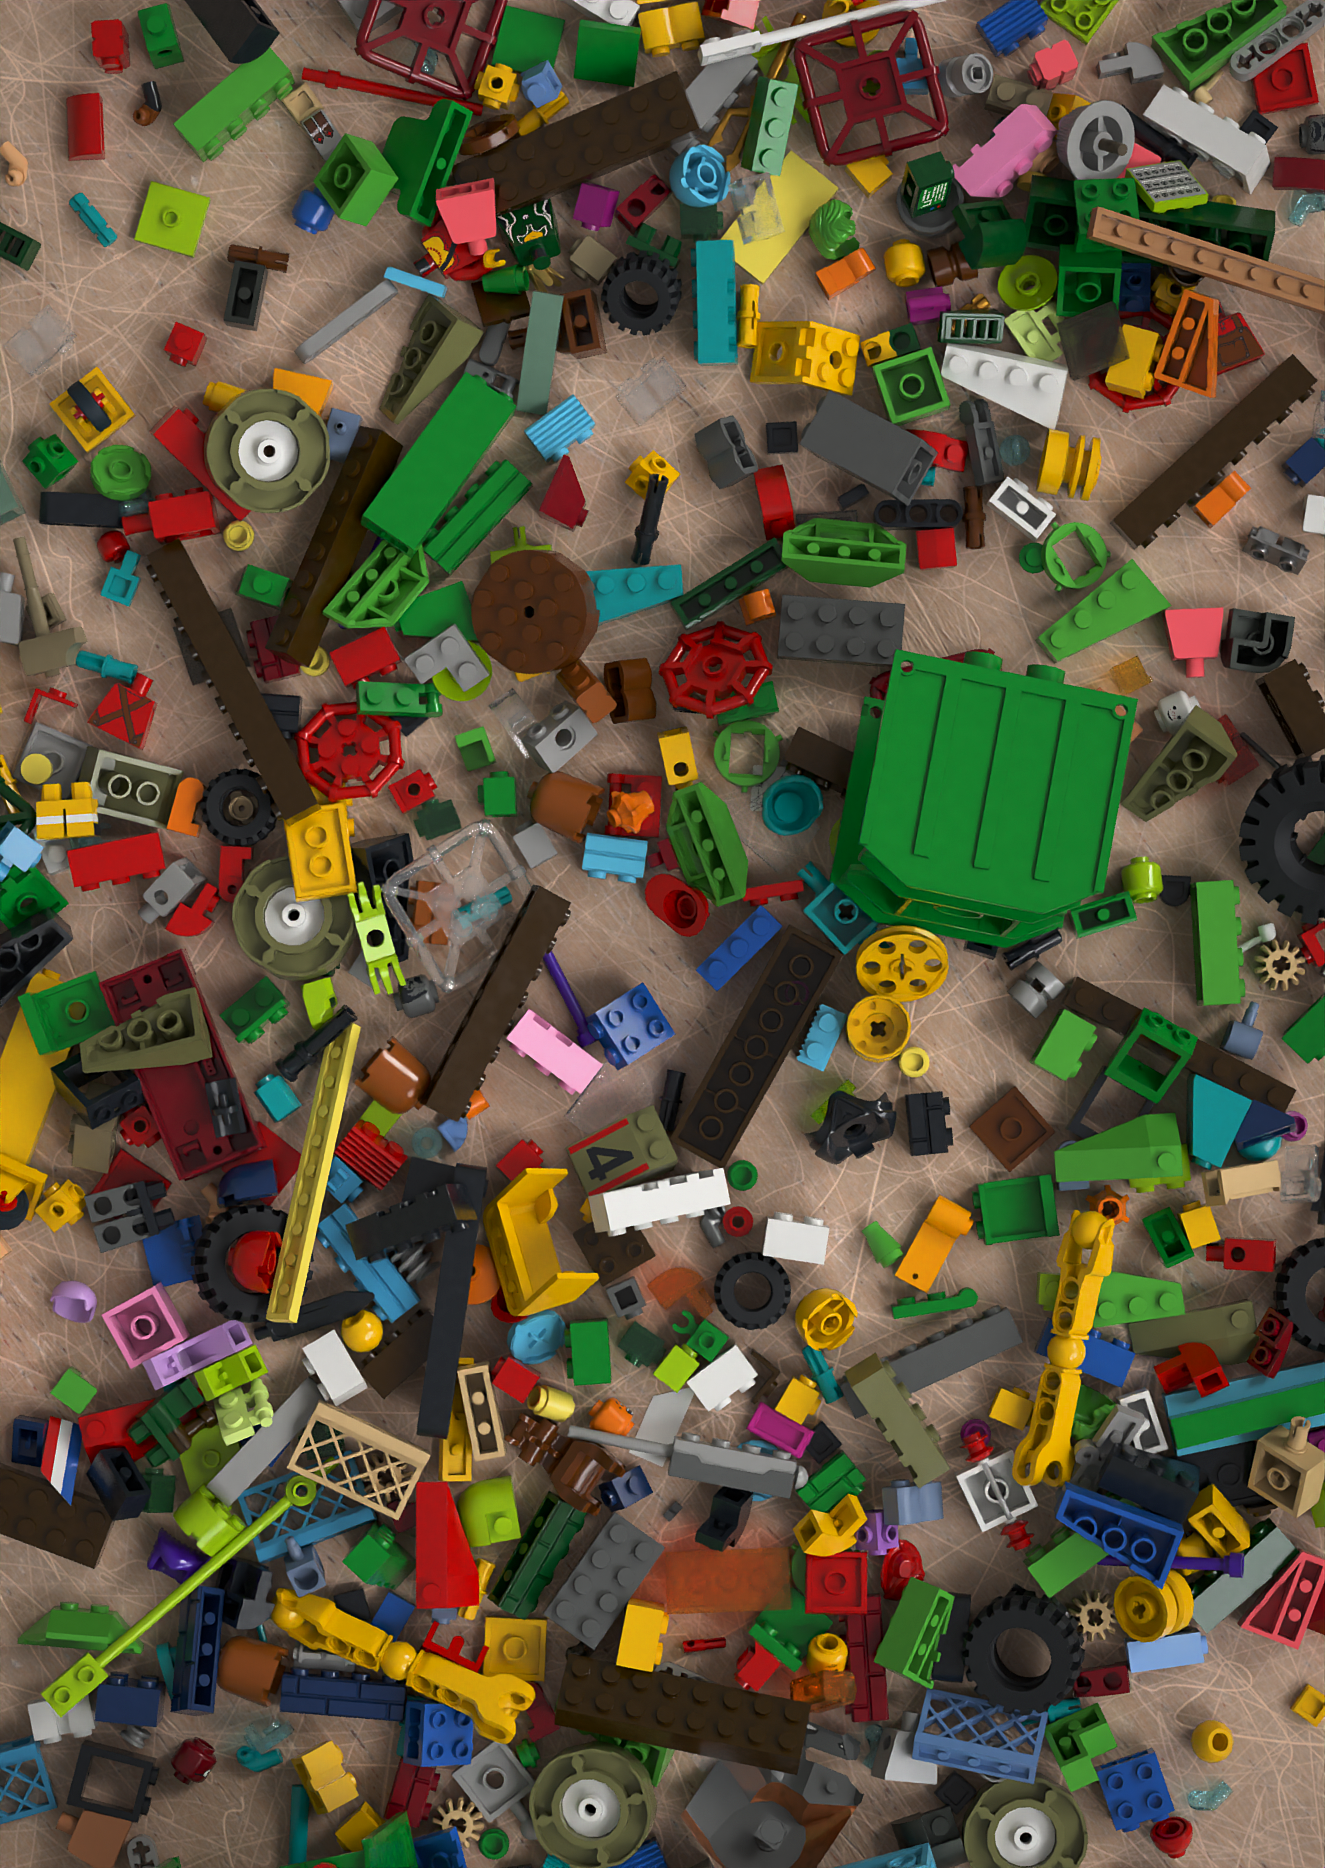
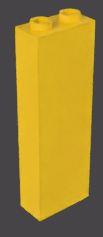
M43 968L42 973L38 972L30 980L26 993H38L62 984L64 981L59 980L61 974ZM75 1002L70 1006L69 1013L73 1019L80 1020L86 1015V1007L81 1002ZM21 1006L0 1058V1154L6 1155L24 1165H29L57 1094L50 1068L69 1059L75 1045L50 1055H39Z

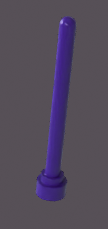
M553 952L545 953L543 961L578 1027L576 1039L581 1048H584L598 1041L590 1034L588 1023L585 1019L586 1016Z
M1231 1552L1230 1555H1224V1558L1175 1556L1171 1568L1223 1571L1224 1574H1229L1230 1577L1243 1578L1244 1553ZM1111 1555L1106 1556L1097 1563L1103 1566L1129 1567Z

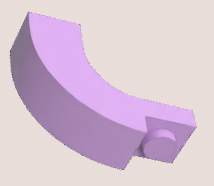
M229 1320L142 1362L156 1391L253 1343L241 1321Z

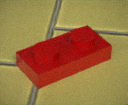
M800 879L746 888L745 897L742 899L743 902L749 901L750 907L768 904V898L780 896L781 902L799 899L798 893L804 892L803 881Z

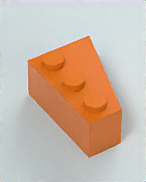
M1184 289L1154 373V378L1209 398H1216L1219 299L1191 289Z

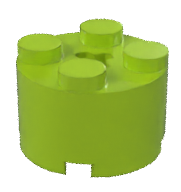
M203 1483L173 1512V1517L188 1537L191 1535L198 1541L196 1545L202 1551L214 1557L246 1528V1525L237 1515H232L229 1512L232 1509V1505L227 1507L206 1488L207 1484Z

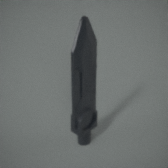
M343 1291L300 1306L297 1323H281L267 1320L265 1326L254 1329V1335L258 1341L272 1337L273 1342L332 1324L358 1314L375 1298V1294L372 1292Z

